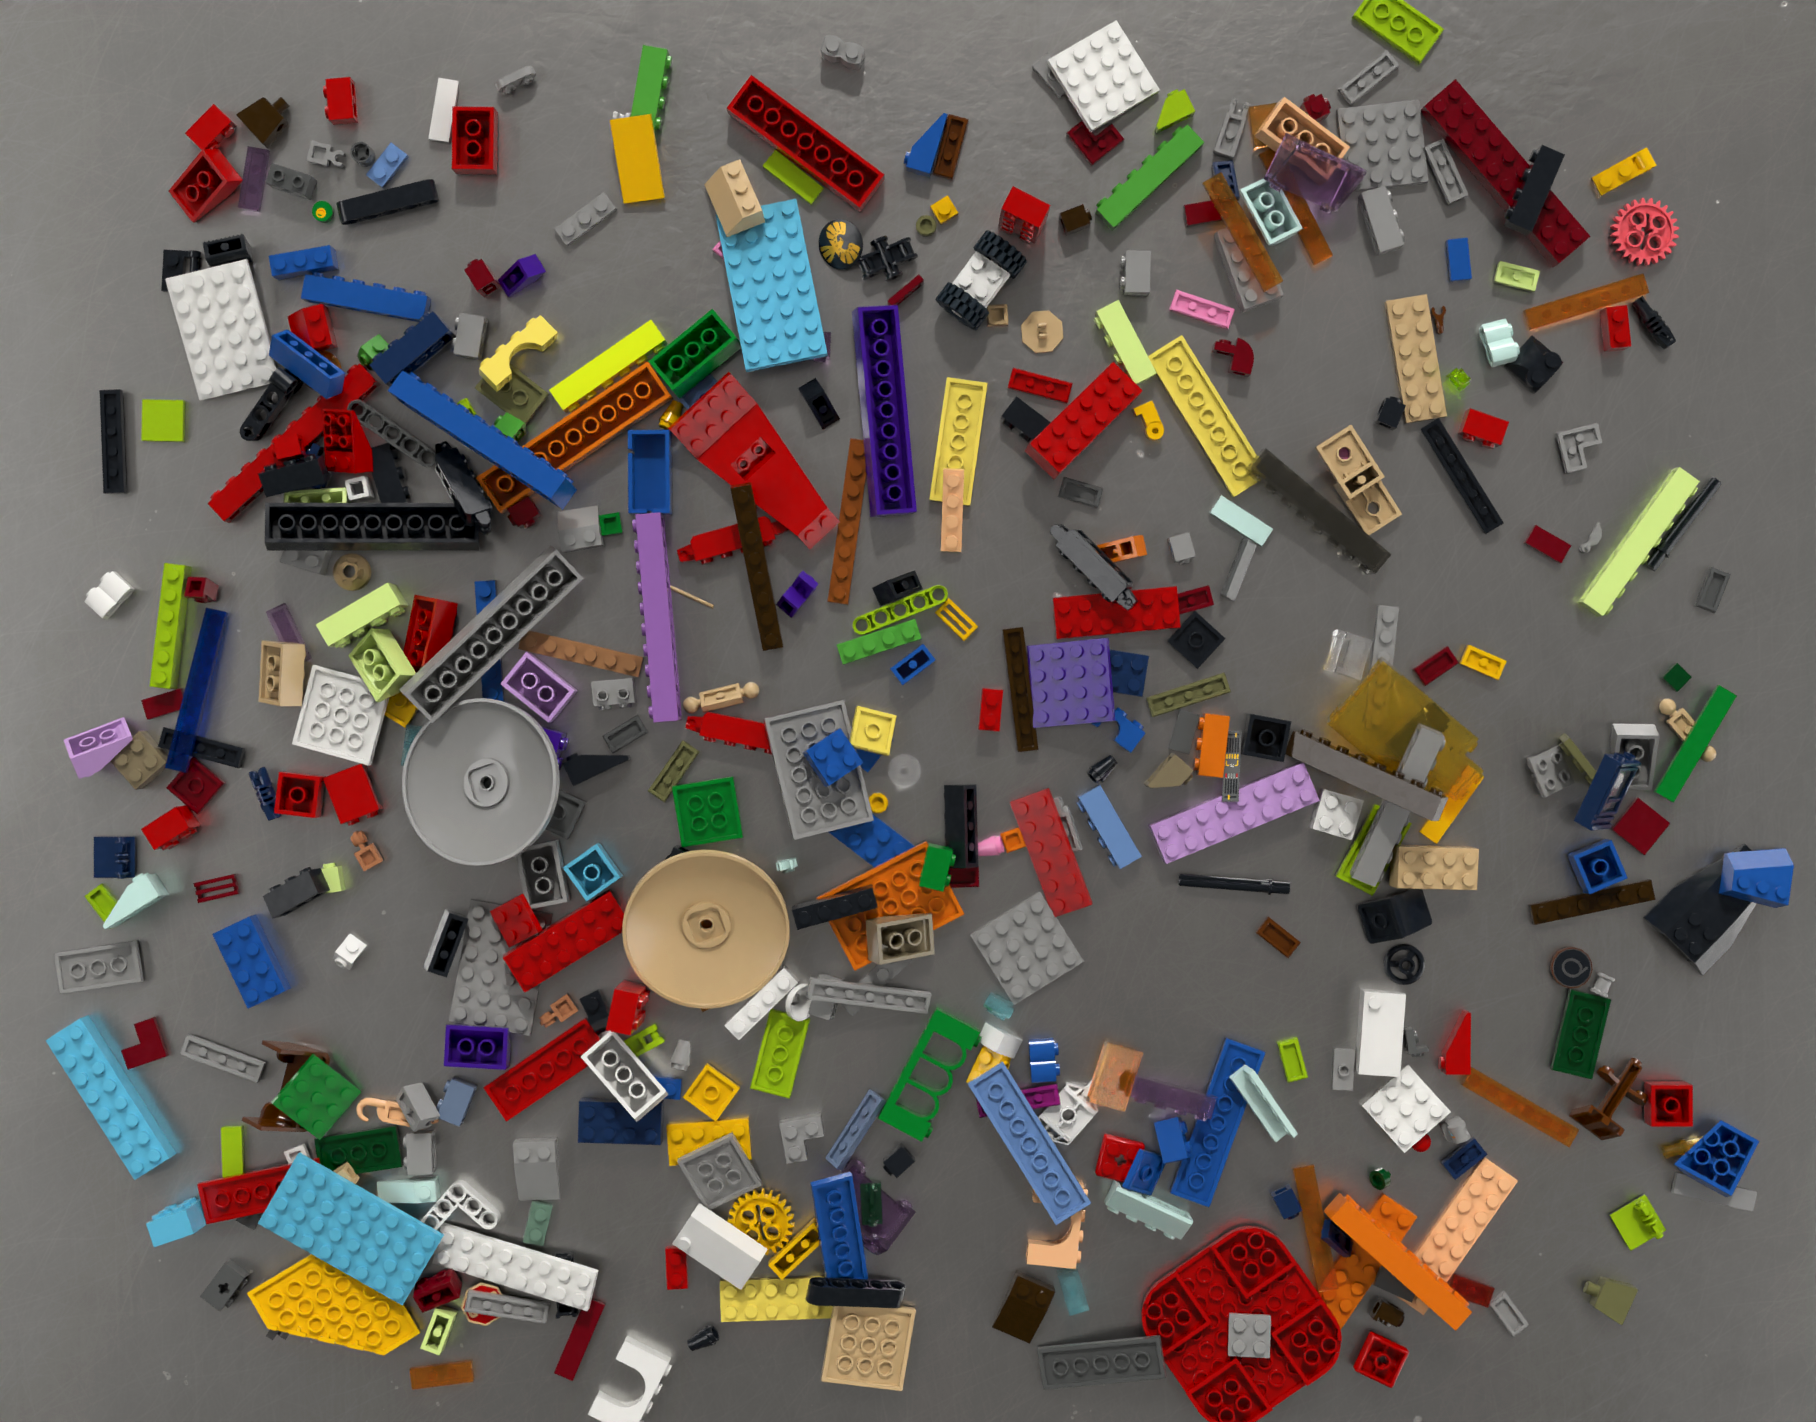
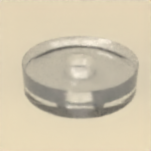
M900 754L894 757L888 767V775L891 781L900 787H909L915 784L921 774L918 760L909 754ZM904 766L909 770L905 775L900 771Z

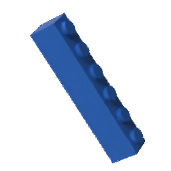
M312 272V275L305 274L301 299L305 302L420 322L419 319L430 310L431 299L422 291L414 290L413 293H407L406 289L400 287H393V290L385 289L386 286L373 283V286L365 285L364 281L353 279V282H347L345 278L339 276H332V279L325 278V274Z

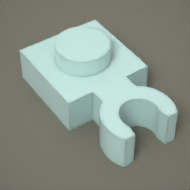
M797 857L776 862L777 871H783V873L795 871V867L798 866Z

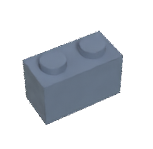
M454 1076L451 1081L447 1080L443 1092H446L444 1099H440L436 1107L440 1114L439 1119L456 1126H461L478 1085Z

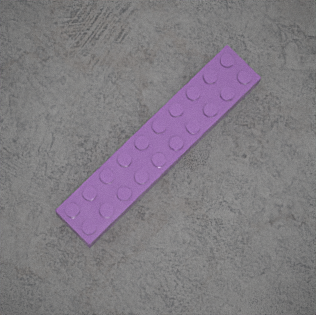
M661 512L635 514L636 519L632 520L633 532H636L638 540H634L635 553L639 554V561H636L637 574L641 575V582H638V592L643 597V602L640 603V614L644 616L645 623L641 624L642 635L646 636L647 643L643 644L644 656L648 657L645 673L646 677H650V685H647V696L652 700V706H649V717L653 719V723L682 720L665 516Z

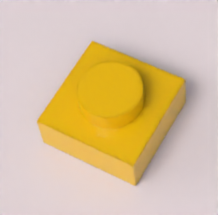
M948 195L930 206L940 225L958 215V211Z

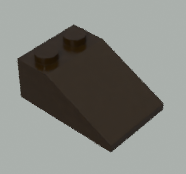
M1016 1270L992 1328L1030 1344L1054 1297V1286Z

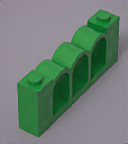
M936 1007L889 1094L887 1102L881 1109L878 1119L921 1142L924 1137L928 1139L933 1130L930 1119L934 1118L939 1110L938 1096L947 1093L953 1083L951 1070H956L963 1065L967 1056L966 1049L971 1051L973 1046H978L982 1038L979 1035L980 1030ZM933 1032L948 1038L961 1047L962 1054L958 1061L946 1063L924 1051ZM920 1057L947 1072L949 1078L945 1086L937 1089L931 1088L910 1077ZM906 1083L933 1097L935 1105L930 1112L920 1114L897 1102Z

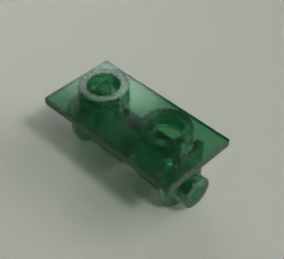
M881 1182L861 1183L862 1225L876 1227L877 1224H883Z

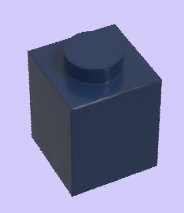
M1289 1184L1270 1193L1283 1219H1293L1299 1215V1212L1303 1211Z

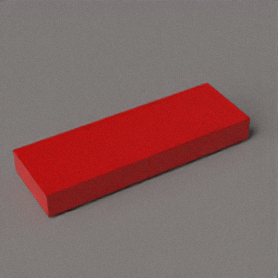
M1013 368L1008 389L1067 404L1073 383Z

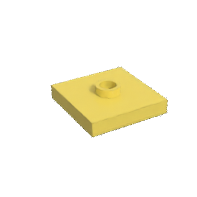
M857 706L855 708L849 742L853 748L889 756L897 716Z

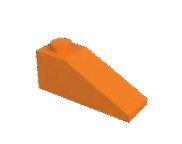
M1143 535L1131 536L1097 545L1114 563L1147 555Z

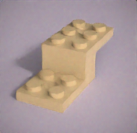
M1349 425L1315 447L1337 482L1333 486L1366 537L1402 515L1381 481L1385 476L1352 425ZM1341 448L1349 450L1350 455L1348 459L1340 458L1339 450ZM1374 502L1378 505V512L1376 514L1368 511L1369 503Z

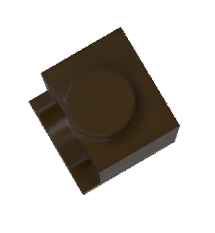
M1378 1297L1369 1314L1373 1320H1378L1387 1327H1390V1325L1400 1327L1405 1318L1403 1316L1405 1313L1400 1307L1381 1297Z

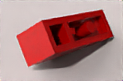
M1462 1010L1442 1049V1055L1438 1058L1439 1069L1446 1075H1471V1012L1467 1010Z

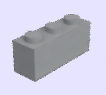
M1382 186L1361 193L1358 199L1376 256L1400 249L1404 245L1405 236L1403 231L1399 230L1397 224L1399 217L1397 211L1393 210L1391 202H1393L1391 192L1387 191L1386 186Z

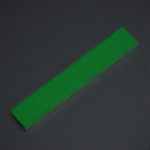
M1720 685L1716 686L1654 790L1655 793L1674 803L1737 695Z

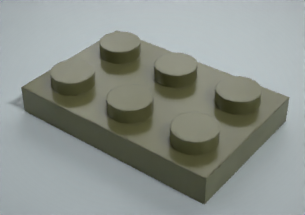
M511 364L509 366L512 372V379L498 392L482 378L475 389L504 412L523 421L525 426L550 395Z
M1564 733L1559 737L1562 742L1559 746L1568 757L1572 755L1575 758L1572 760L1573 764L1581 773L1586 772L1587 775L1584 778L1591 785L1596 770L1571 738Z

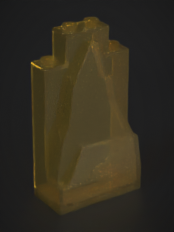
M1382 656L1368 671L1366 678L1343 704L1340 703L1327 718V724L1375 762L1386 765V770L1391 772L1397 770L1418 723L1441 732L1445 736V746L1441 752L1438 751L1435 758L1437 759L1436 765L1433 770L1429 771L1427 775L1428 782L1425 787L1431 789V787L1437 786L1455 802L1458 799H1464L1469 793L1468 788L1473 783L1476 785L1484 776L1482 774L1483 768L1466 755L1467 752L1471 753L1477 747L1478 737Z

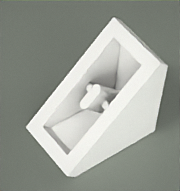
M985 1022L980 1033L982 1038L979 1043L995 1053L1014 1059L1023 1040Z

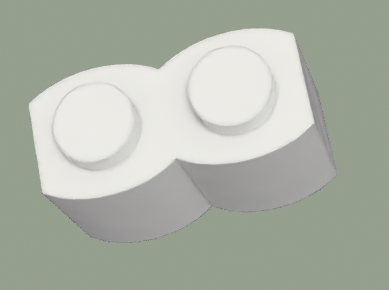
M113 571L111 573L107 572L102 576L100 585L97 588H92L86 594L87 598L84 601L103 619L110 618L135 590L124 578Z

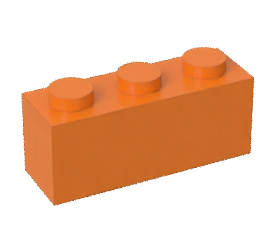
M1203 713V717H1199L1198 729L1201 730L1200 738L1196 739V750H1199L1198 758L1194 759L1193 770L1196 771V775L1223 778L1230 716Z

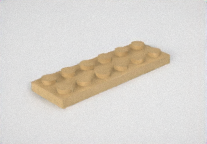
M1427 294L1386 301L1385 307L1400 398L1402 400L1401 403L1406 405L1403 411L1405 424L1447 417Z

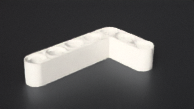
M457 1180L421 1219V1222L430 1226L427 1218H433L436 1221V1226L430 1227L438 1230L452 1212L459 1207L482 1228L492 1229L500 1221L501 1214L493 1204L464 1180ZM457 1186L461 1187L463 1195H457L454 1188ZM471 1200L478 1202V1209H473L470 1206ZM441 1202L448 1203L450 1206V1210H443L441 1208ZM485 1214L493 1215L495 1221L492 1223L488 1222Z

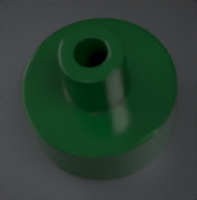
M1377 1168L1370 1172V1182L1377 1190H1383L1390 1185L1391 1173L1389 1171Z

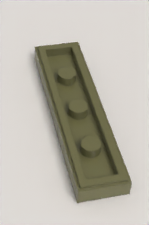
M1221 673L1147 697L1146 701L1151 716L1155 717L1230 693L1231 690L1225 673Z

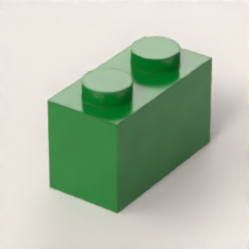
M928 843L919 886L942 892L945 886H949L951 875L948 874L949 866H954L956 855L953 854V848Z

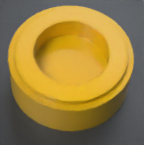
M874 793L869 797L873 813H882L887 809L888 800L884 794Z

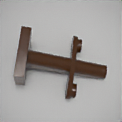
M1631 1058L1618 1078L1613 1074L1614 1070L1609 1066L1603 1065V1067H1600L1597 1070V1074L1612 1086L1597 1108L1593 1105L1575 1108L1569 1116L1600 1140L1622 1136L1625 1129L1611 1118L1624 1096L1638 1105L1644 1106L1646 1104L1647 1095L1644 1092L1630 1089L1642 1070V1062L1636 1058Z

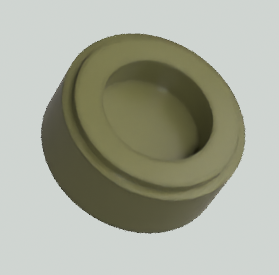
M929 215L921 216L916 222L918 234L923 237L933 235L936 231L935 219Z

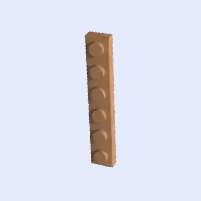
M528 631L520 639L518 647L520 650L635 677H640L644 657L534 631Z

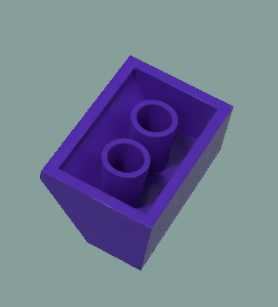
M446 1024L444 1066L506 1070L510 1067L511 1042L509 1028Z

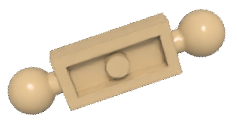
M749 682L741 689L739 683L700 692V699L694 697L686 698L683 702V708L687 713H695L701 707L704 713L743 703L742 697L744 696L750 699L757 697L759 687L756 683Z
M1664 699L1659 704V710L1662 714L1670 716L1665 722L1684 742L1695 721L1684 708L1676 711V704L1673 700ZM1708 745L1700 758L1705 762H1711L1716 757V750Z

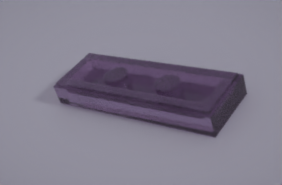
M249 146L247 148L238 203L239 209L260 212L270 154L268 149Z
M286 603L266 611L280 642L305 644ZM306 644V657L304 659V663L312 659L306 647Z

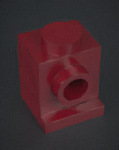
M188 577L184 597L194 598V601L198 603L216 601L219 585L207 577Z

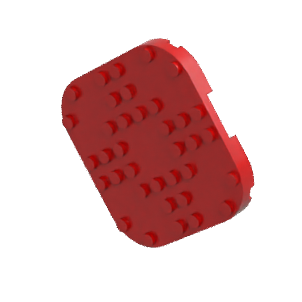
M1242 1226L1230 1230L1155 1282L1145 1295L1142 1304L1141 1318L1146 1336L1160 1335L1164 1362L1185 1390L1186 1395L1195 1408L1209 1422L1258 1421L1271 1412L1272 1408L1303 1386L1310 1385L1327 1373L1336 1363L1340 1354L1342 1335L1335 1316L1281 1239L1271 1231L1261 1227ZM1229 1313L1271 1315L1270 1358L1228 1356Z

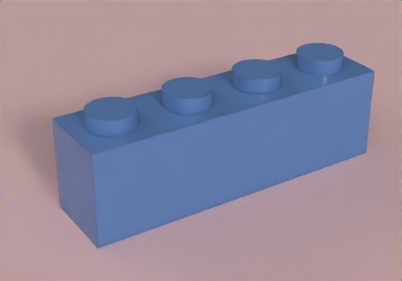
M1098 784L1078 796L1080 801L1077 802V805L1082 813L1087 812L1090 818L1087 822L1093 831H1098L1100 837L1097 839L1102 848L1105 849L1107 847L1111 855L1108 858L1113 867L1117 865L1121 869L1142 857L1101 785Z

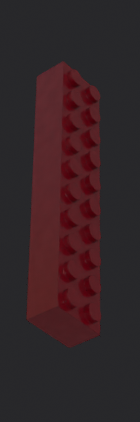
M1455 79L1421 109V115L1438 135L1444 139L1450 149L1506 213L1508 207H1512L1515 201L1512 199L1515 190L1522 185L1523 181L1520 180L1522 173L1530 165ZM1550 189L1535 226L1526 237L1552 267H1555L1591 236Z

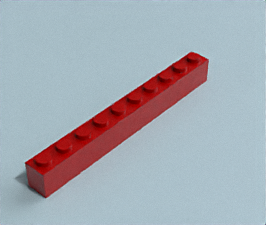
M360 363L353 365L347 371L348 374L345 376L341 394L329 399H325L320 395L313 407H307L301 413V418L289 423L286 427L287 430L282 435L278 434L273 439L299 434L302 436L306 452L309 446H312L313 443L316 444L324 437L323 408L347 410L351 401L356 399L363 401L381 384L365 366ZM359 403L353 404L352 410L359 405ZM271 445L267 449H261L256 454L257 458L252 463H246L241 468L242 472L228 479L225 483L226 486L221 491L217 490L211 495V500L207 504L224 522L230 523L264 492L258 475L264 469V466L276 463V466L283 465L282 461L277 460V457L273 456Z

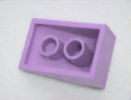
M123 717L64 739V743L77 776L80 779L90 777L94 773L99 772L133 738Z

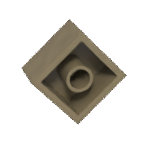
M138 731L132 737L133 740L110 761L135 790L146 787L173 763V760L162 748L158 747V743L147 731Z

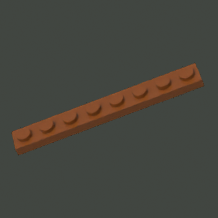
M850 438L839 516L840 522L838 523L828 602L848 605L866 481L864 440Z

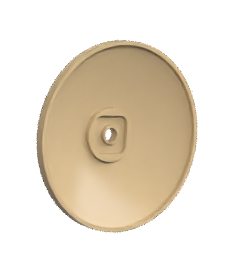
M695 850L680 853L653 867L642 877L632 891L624 911L622 925L623 944L627 958L642 982L668 1001L700 1009L733 1005L761 990L780 968L786 955L790 933L786 903L773 880L762 869L747 859L717 850ZM706 919L710 920L712 926L704 928L701 926V922Z

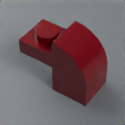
M1237 338L1234 345H1231V341L1220 339L1219 342L1216 341L1213 344L1212 352L1231 356L1228 373L1249 377L1254 363V353L1251 346L1241 338Z

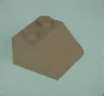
M1170 753L1144 785L1149 788L1186 785L1192 779L1191 773L1194 770L1176 754Z

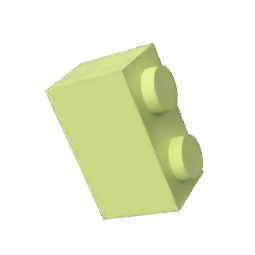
M445 1305L436 1307L420 1349L440 1356L445 1349L458 1310Z

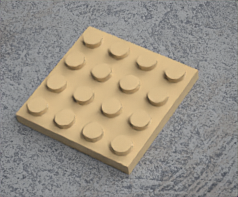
M833 1306L821 1381L902 1391L916 1309L905 1306L900 1308Z

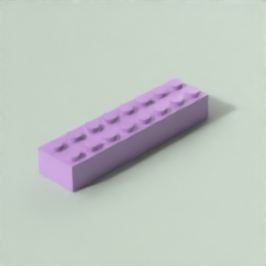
M1298 762L1240 786L1239 802H1222L1221 794L1148 825L1163 862L1168 864L1320 800L1305 764Z

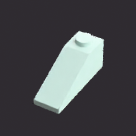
M439 1176L377 1182L378 1197L388 1203L436 1202L441 1197Z

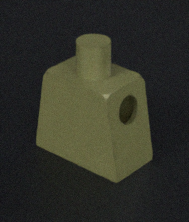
M1601 1276L1597 1284L1587 1281L1583 1287V1292L1591 1295L1589 1303L1618 1324L1623 1325L1638 1289L1630 1283Z

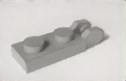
M1233 98L1229 111L1226 113L1213 151L1215 154L1230 159L1234 158L1250 103L1245 102L1241 110V116L1233 114L1238 103V99Z

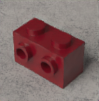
M453 1268L442 1270L432 1277L419 1280L415 1285L413 1298L421 1312L424 1313L460 1298L462 1282Z

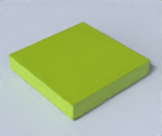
M142 399L141 441L185 442V401Z

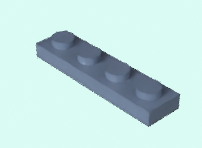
M869 1089L825 1157L838 1170H843L887 1102L871 1089Z

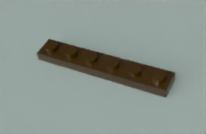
M1023 627L1003 629L1018 752L1039 750L1036 728H1033L1034 709Z
M1647 879L1604 888L1592 894L1580 893L1528 905L1532 924L1537 925L1656 899L1652 880Z

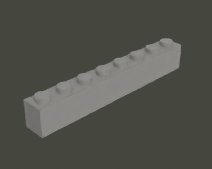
M1418 723L1397 771L1404 773V778L1412 780L1414 778L1424 782L1423 786L1425 787L1428 782L1427 775L1436 765L1437 759L1435 758L1438 751L1441 752L1445 746V736L1437 730ZM1383 799L1350 870L1352 878L1374 887L1377 882H1381L1384 876L1383 869L1386 863L1389 864L1393 857L1392 850L1401 840L1403 826L1406 827L1410 821L1409 810Z

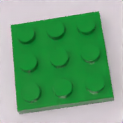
M733 776L672 786L682 847L743 838Z
M313 1053L271 1102L320 1140L361 1093V1090Z

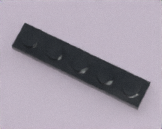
M99 390L103 493H127L123 390Z

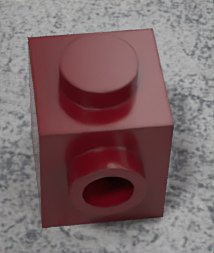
M529 496L507 509L510 513L507 516L513 526L517 525L519 528L524 527L527 529L536 523L535 520L542 516Z

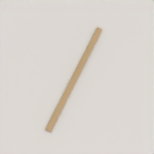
M670 585L672 591L713 609V604Z

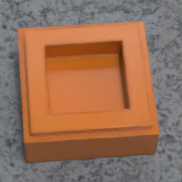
M1019 827L1000 833L1007 853L1026 847Z

